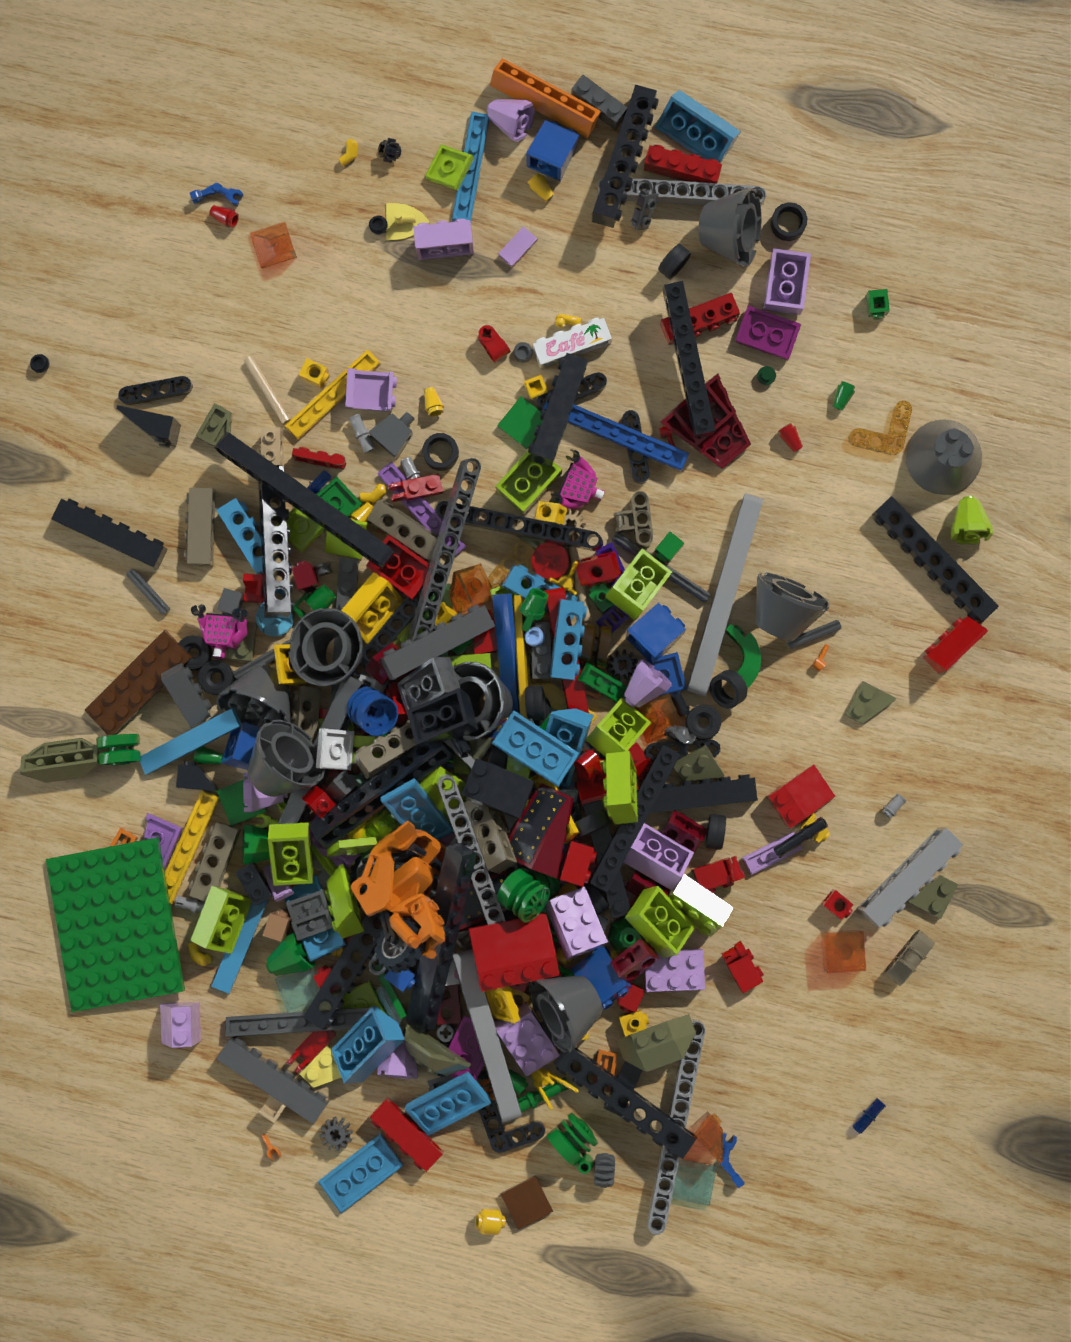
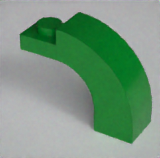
M730 624L725 629V632L742 651L743 661L737 673L742 676L748 689L760 671L761 651L757 640L751 632L744 637L742 635L744 632L739 626Z

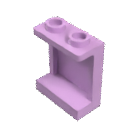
M348 368L345 408L391 412V408L395 407L396 396H392L393 388H396L397 377H393L394 372L360 371Z

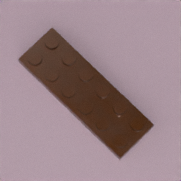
M164 630L85 709L86 713L108 736L115 735L165 686L161 680V673L180 663L185 666L192 657L167 630Z

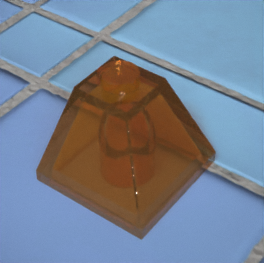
M286 222L250 233L261 269L297 258Z
M481 563L453 572L450 600L457 614L467 612V609L476 604L481 606L492 600L488 591L493 588Z
M669 693L657 697L641 707H635L637 711L651 722L642 733L647 744L665 737L664 733L668 727L674 725L681 726Z
M707 1111L691 1128L693 1133L718 1162L722 1163L723 1128L720 1125L722 1121L715 1113L711 1115Z

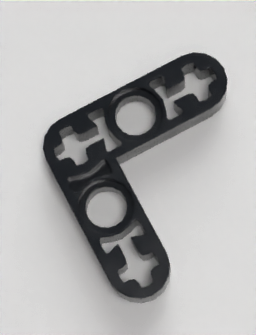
M494 1100L491 1101L490 1112L491 1114L495 1112L496 1115H490L485 1118L484 1115H488L486 1108L479 1109L490 1145L497 1153L539 1140L545 1134V1126L538 1120L505 1131ZM491 1119H496L499 1123V1127L495 1130L488 1127V1121ZM534 1125L542 1128L539 1135L533 1132L529 1134L531 1138L527 1139V1133L524 1128H528V1132L533 1130ZM502 1131V1133H499L500 1140L505 1141L502 1148L494 1145L497 1139L495 1135L491 1137V1134ZM516 1131H520L524 1135L523 1140L520 1142L514 1141L512 1137Z

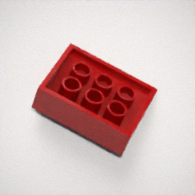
M541 913L530 922L525 923L520 918L469 928L481 992L560 975L547 913Z

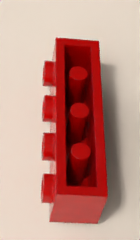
M649 145L644 162V171L685 182L718 183L722 164L715 159H702L696 154L687 155L676 149L671 151L661 145Z
M732 292L689 308L695 338L702 335V332L706 330L711 332L718 329L719 325L724 323L729 325L736 322L740 315ZM668 317L661 319L660 326L668 345L674 344Z
M389 1097L370 1115L371 1123L377 1129L382 1128L386 1132V1138L392 1143L396 1142L400 1146L399 1150L405 1156L409 1155L415 1160L413 1163L418 1169H424L427 1172L443 1155L444 1150Z

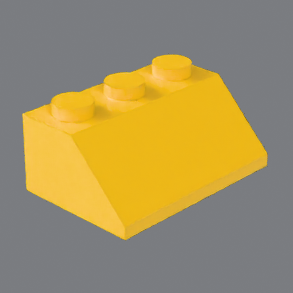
M373 572L341 611L348 614L356 622L361 632L362 640L368 644L404 600L388 580Z

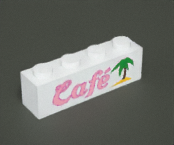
M593 318L588 321V324L583 326L577 324L571 327L569 331H558L553 334V337L537 339L533 344V350L540 369L559 363L561 358H565L566 353L579 356L611 344L612 337L605 319Z

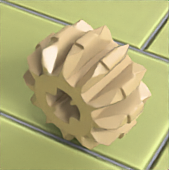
M568 509L564 525L570 522L571 524L575 523L574 527L581 528L587 526V522H581L584 519V515L577 517L578 510L574 512V515H571V509ZM561 530L557 532L558 536H560ZM578 533L571 535L570 540L572 542L574 541V536L579 539L580 535Z

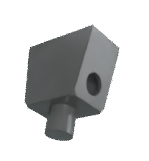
M407 411L400 419L392 413L368 433L370 437L397 460L413 436V432L408 426L415 419Z

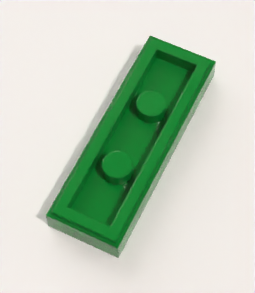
M585 664L578 681L616 703L621 698L626 699L624 695L627 689L626 685L591 664Z
M377 964L374 966V970L381 971L383 969V966L381 964ZM384 971L377 976L398 1017L401 1019L407 1016V1012L393 985L384 978L387 974Z

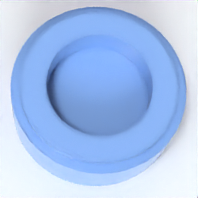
M531 627L529 632H525L524 638L531 647H538L543 644L545 634L540 628Z

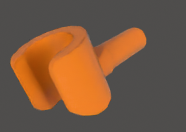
M827 644L824 645L821 654L813 662V667L819 672L827 664L822 660L829 648Z
M263 1134L261 1137L268 1149L267 1156L274 1161L272 1155L276 1152L281 1158V1152L276 1147H273L267 1135Z

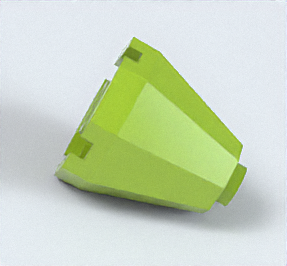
M974 496L963 497L958 503L951 529V540L955 541L956 539L958 544L980 543L982 538H984V541L989 540L993 535V527L980 500L974 498Z

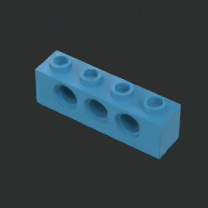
M235 498L218 508L217 512L255 573L262 574V556H255L256 549L261 548V533L259 534L256 529L258 524L253 516L249 518L247 515L248 508L243 500L239 502ZM238 516H243V522L240 525H236L235 519ZM253 532V538L250 541H246V533ZM273 557V560L277 562L276 559H278V557Z
M520 564L511 567L501 585L510 592L521 595L524 600L532 588H544L545 590L560 588L553 583L548 585L544 582L545 579L537 574L534 576L529 574L528 569ZM523 578L528 579L530 582V586L527 589L521 586ZM571 593L566 595L567 600L577 601L578 599ZM546 604L545 612L548 613L547 604Z
M559 599L550 677L575 680V676L579 675L580 665L577 664V657H581L582 645H579L580 637L584 636L585 626L582 625V618H586L587 606H584V602ZM569 615L576 617V623L572 626H569L566 622ZM567 634H572L574 637L571 645L564 643V637ZM566 653L571 655V662L569 664H563L561 661L562 656Z

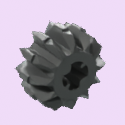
M336 1116L333 1117V1123L327 1119L325 1121L327 1126H321V1130L324 1132L319 1136L320 1138H326L322 1144L326 1145L329 1143V1150L335 1145L336 1151H339L340 1145L346 1148V1142L352 1141V1138L348 1135L353 1134V1130H347L351 1124L348 1122L344 1125L345 1118L343 1117L340 1122H338ZM335 1130L339 1131L340 1136L337 1138L334 1137Z
M608 1153L597 1154L595 1156L594 1184L595 1186H601V1188L612 1187L615 1177V1157Z

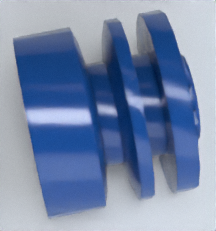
M373 687L358 689L352 694L347 704V715L350 720L372 736H381L388 733L398 719V707L395 702Z

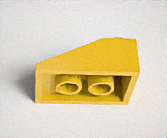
M291 644L274 645L278 683L291 686L311 685V683L303 680L292 667L289 658Z

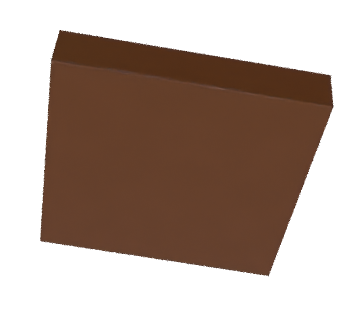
M536 1175L501 1192V1196L518 1230L553 1212Z

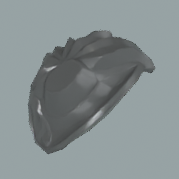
M674 725L668 727L664 733V736H668L676 742L681 741L684 744H691L696 739L694 734L689 733L688 728Z

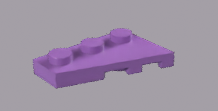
M147 813V828L144 838L146 840L159 837L165 870L183 828Z

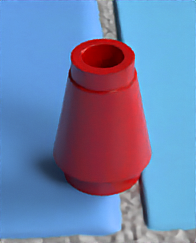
M213 205L209 212L210 216L227 228L235 227L239 220V214L233 209Z
M792 423L778 430L780 433L779 437L793 452L803 447L796 426H793Z

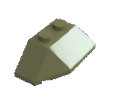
M83 738L43 743L21 757L20 774L45 783L84 778L98 764L99 748Z
M690 1014L628 1035L618 1040L617 1043L623 1060L645 1072H649L684 1059L696 1035V1031Z
M409 1024L405 1026L404 1043L407 1051L415 1058L414 1062L423 1067L426 1065L428 1072L436 1076L438 1073L447 1076L470 1067L471 1064L427 1033H420Z

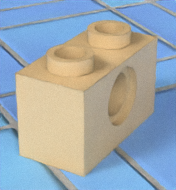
M261 427V455L274 465L283 466L284 432L280 427Z

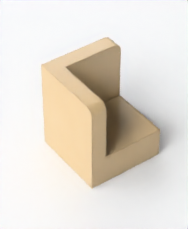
M269 1096L263 1107L259 1110V1113L275 1123L286 1106L272 1096Z

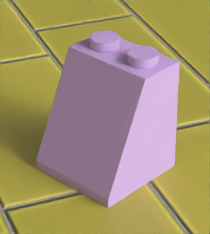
M200 1002L160 1004L162 1044L172 1048L192 1047L201 1041Z

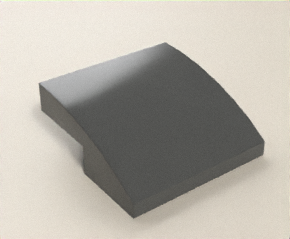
M324 889L286 902L297 940L333 928V918L329 911V904Z

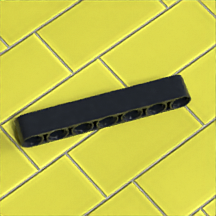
M436 573V574L434 575V577H437V578H438V582H439V581H440V575H439L438 573ZM433 591L428 594L429 600L435 595ZM407 596L363 649V657L360 664H363L365 669L371 660L367 657L368 651L373 649L379 653L392 642L395 643L413 621L419 602L416 596L413 600ZM406 606L414 607L411 615L404 614ZM395 620H399L402 623L398 630L392 629V623ZM382 635L389 636V642L385 645L379 642ZM355 670L352 672L355 677H360V674H356Z

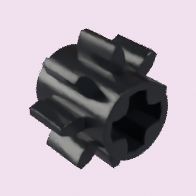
M388 138L379 144L378 154L383 158L384 162L392 163V160L396 161L400 157L401 146L399 143H396V139Z

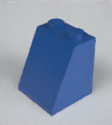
M545 120L526 153L527 167L561 182L579 143V135L572 129L560 127L554 121L548 122Z
M657 603L627 630L625 637L652 665L686 631L684 628L685 624L679 618L675 619L671 615V610L666 605L662 606L660 603Z
M242 722L241 727L230 732L221 763L248 770L260 727Z

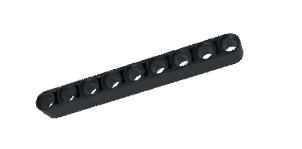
M442 501L437 504L436 513L442 519L444 518L442 511L447 507L448 501ZM456 503V507L461 509L462 504ZM473 506L469 507L468 516L464 524L590 551H598L603 546L602 537L595 531ZM486 514V521L479 523V517ZM454 517L451 518L450 522L457 523ZM500 518H505L504 525L498 527L497 521ZM518 522L524 523L521 530L515 529V525ZM538 525L542 526V531L539 534H534V528ZM554 530H561V534L559 537H552V532ZM578 533L580 535L579 539L572 542L570 540L571 535ZM592 537H598L596 545H589V540Z

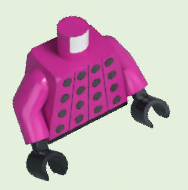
M570 449L573 452V457L566 456V459L574 463L571 462L559 493L550 494L555 497V501L549 502L561 504L567 509L572 510L588 505L590 498L601 501L605 491L595 487L598 478L590 464L580 456L577 450Z
M196 605L192 606L191 613L194 616H198L197 620L205 643L215 648L213 657L224 659L226 649L236 650L247 636V620L244 619L248 614L247 610H240L238 607L233 609L232 615L206 613L204 615L203 613L206 611L205 605H199V610Z

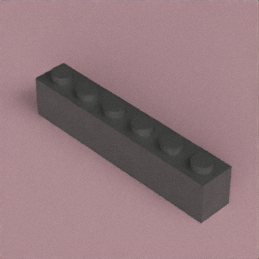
M476 604L467 609L468 613L464 615L458 613L451 617L452 621L446 624L443 621L435 625V630L429 633L427 630L417 635L418 639L414 641L408 639L400 643V648L396 650L391 648L383 652L384 656L379 658L389 680L395 679L424 664L432 657H437L495 627L485 605L478 606Z
M232 1037L228 1040L217 1057L218 1061L312 1124H315L329 1103L326 1100V1095L320 1091L314 1092L311 1090V1086L307 1082L296 1080L292 1072L286 1069L283 1071L277 1067V1062L270 1058L268 1060L261 1056L262 1053L256 1048L250 1049L241 1038Z

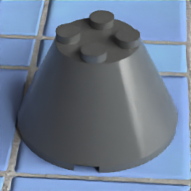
M935 420L923 425L913 434L906 449V465L912 479L921 488L934 494L950 495L964 490L976 479L982 465V450L978 439L969 428L952 420Z
M261 662L258 666L252 668L220 692L217 697L219 709L221 711L223 709L228 711L231 708H235L241 723L246 722L261 728L265 723H270L273 720L290 722L289 685L279 684L277 670L271 668L267 663Z

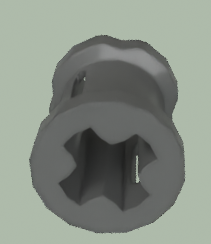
M451 1023L441 1024L437 1030V1037L443 1042H449L455 1035V1027ZM445 1027L448 1028V1031H451L448 1037L441 1033Z

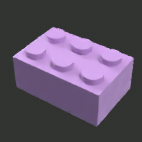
M457 219L455 222L438 221L436 224L419 223L417 226H413L418 260L474 254L470 220Z
M773 248L770 255L763 310L801 315L804 309L811 253Z
M644 823L624 863L673 891L681 880L694 852Z
M585 887L550 899L546 903L545 909L566 960L600 948L608 942Z
M702 948L681 949L677 956L662 958L657 953L660 960L644 971L646 992L705 990L704 951Z
M525 1002L518 1006L520 1021L514 1024L498 1019L494 1022L498 1035L527 1077L560 1055L555 1044L541 1026L538 1018L528 1003Z

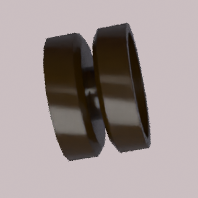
M585 623L584 636L580 640L582 653L579 664L583 666L586 663L591 664L592 655H596L595 666L606 669L612 627L601 626L598 637H595V625Z

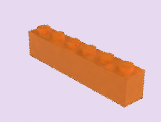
M503 58L493 70L490 82L491 87L516 100L532 102L533 106L531 107L535 108L536 111L586 138L595 129L600 110Z

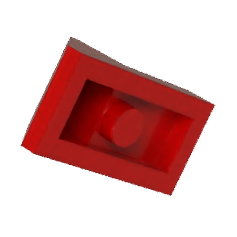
M636 742L628 751H630L637 777L642 782L652 761Z

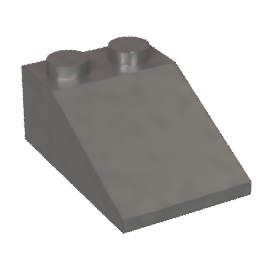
M432 657L397 683L407 716V710L460 688L450 657Z

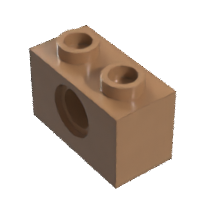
M282 909L270 913L263 936L282 942L288 936L292 925L290 913Z

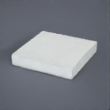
M319 728L316 768L351 770L355 731Z

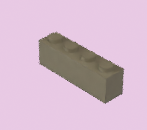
M189 488V493L186 494V504H189V512H186L185 515L186 523H188V531H185V542H188V547L184 552V559L190 566H214L216 491L213 488Z

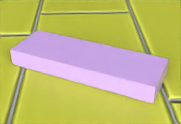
M792 832L742 857L750 875L802 850L803 848L800 845L782 858H779L773 849L795 833Z

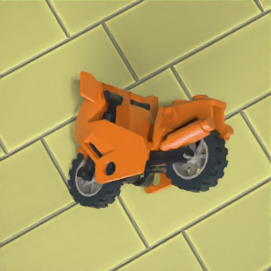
M408 820L394 832L383 837L377 845L365 853H361V856L355 860L356 863L352 866V873H350V878L352 879L350 881L351 890L365 913L369 917L379 912L381 913L380 920L383 930L380 933V938L376 941V959L379 961V964L396 973L409 970V967H413L417 959L420 960L422 955L426 958L434 959L437 955L435 947L445 941V931L442 926L444 920L437 913L439 910L438 905L429 897L432 889L433 875L440 876L446 846L427 832L415 829L414 825Z

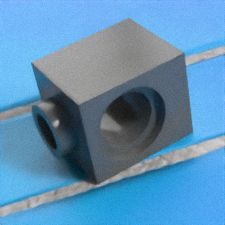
M224 588L217 610L226 615H232L233 609L238 607L241 610L244 594Z
M344 770L331 782L324 792L338 804L352 792L358 783Z

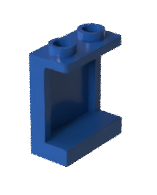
M606 947L598 948L571 969L574 976H584L591 982L599 995L603 1010L613 1005L612 1001L616 998H622L629 993L628 990L632 987L630 983L618 977L610 963L612 961L610 958L611 953Z

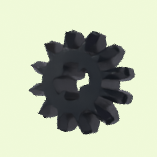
M623 649L622 655L616 650V658L611 654L609 655V658L614 662L607 661V666H612V668L607 669V673L614 671L615 673L611 677L615 678L616 675H619V682L622 681V676L625 677L626 681H629L628 673L631 676L633 675L631 669L635 670L636 665L632 664L636 663L638 659H630L633 656L632 652L629 653L628 657L625 656L626 649ZM619 661H620L621 663H622L623 661L626 662V665H625V667L627 668L626 670H624V668H623L622 670H619V669H618V667H619L618 662H619Z

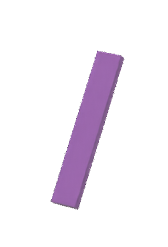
M392 461L377 473L387 486L391 483L407 480ZM403 489L392 491L394 494L404 493ZM424 498L401 501L421 525L439 535L443 519L437 515L436 511ZM446 536L445 538V544L447 546L451 544V538L449 536ZM461 540L459 541L455 557L466 548Z

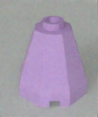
M496 99L488 105L487 113L489 119L511 140L519 142L527 136V133H524L526 129L530 130L533 125L535 108L531 107L533 106L532 102L527 100Z
M643 658L637 663L624 693L626 696L625 701L632 707L635 705L641 707L665 693L672 686V683L662 672L654 669L655 666Z
M244 773V778H248L243 782L244 804L248 806L244 807V813H253L284 802V798H287V794L277 797L262 794L252 785L248 773Z
M404 1041L378 1066V1076H383L384 1073V1075L390 1078L410 1079L411 1075H413V1079H418L417 1063L414 1062L415 1058L408 1053Z

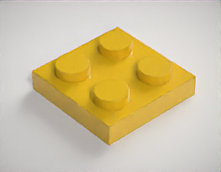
M510 986L484 991L492 1018L514 1024L520 1021L519 1009L514 1002L513 991Z

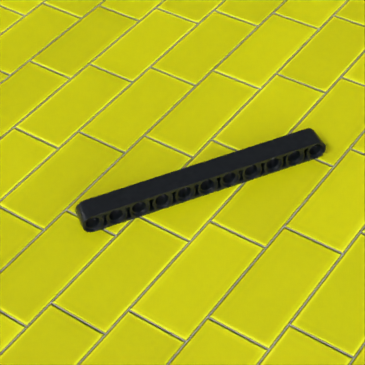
M226 432L214 446L216 451L377 567L383 569L395 554L384 542L231 433Z

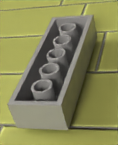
M938 827L856 909L872 925L877 927L887 926L892 920L891 916L895 912H901L906 907L904 903L909 898L911 900L920 893L918 889L923 884L925 886L928 885L934 878L932 875L936 871H942L947 866L946 862L951 857L955 858L961 852L960 848L963 844L947 828Z

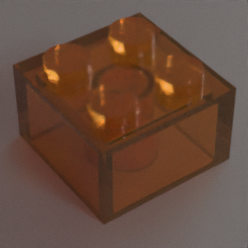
M863 931L821 932L824 972L866 971Z

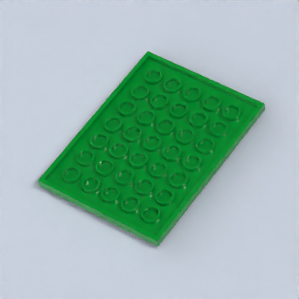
M159 837L46 859L71 1012L185 991Z

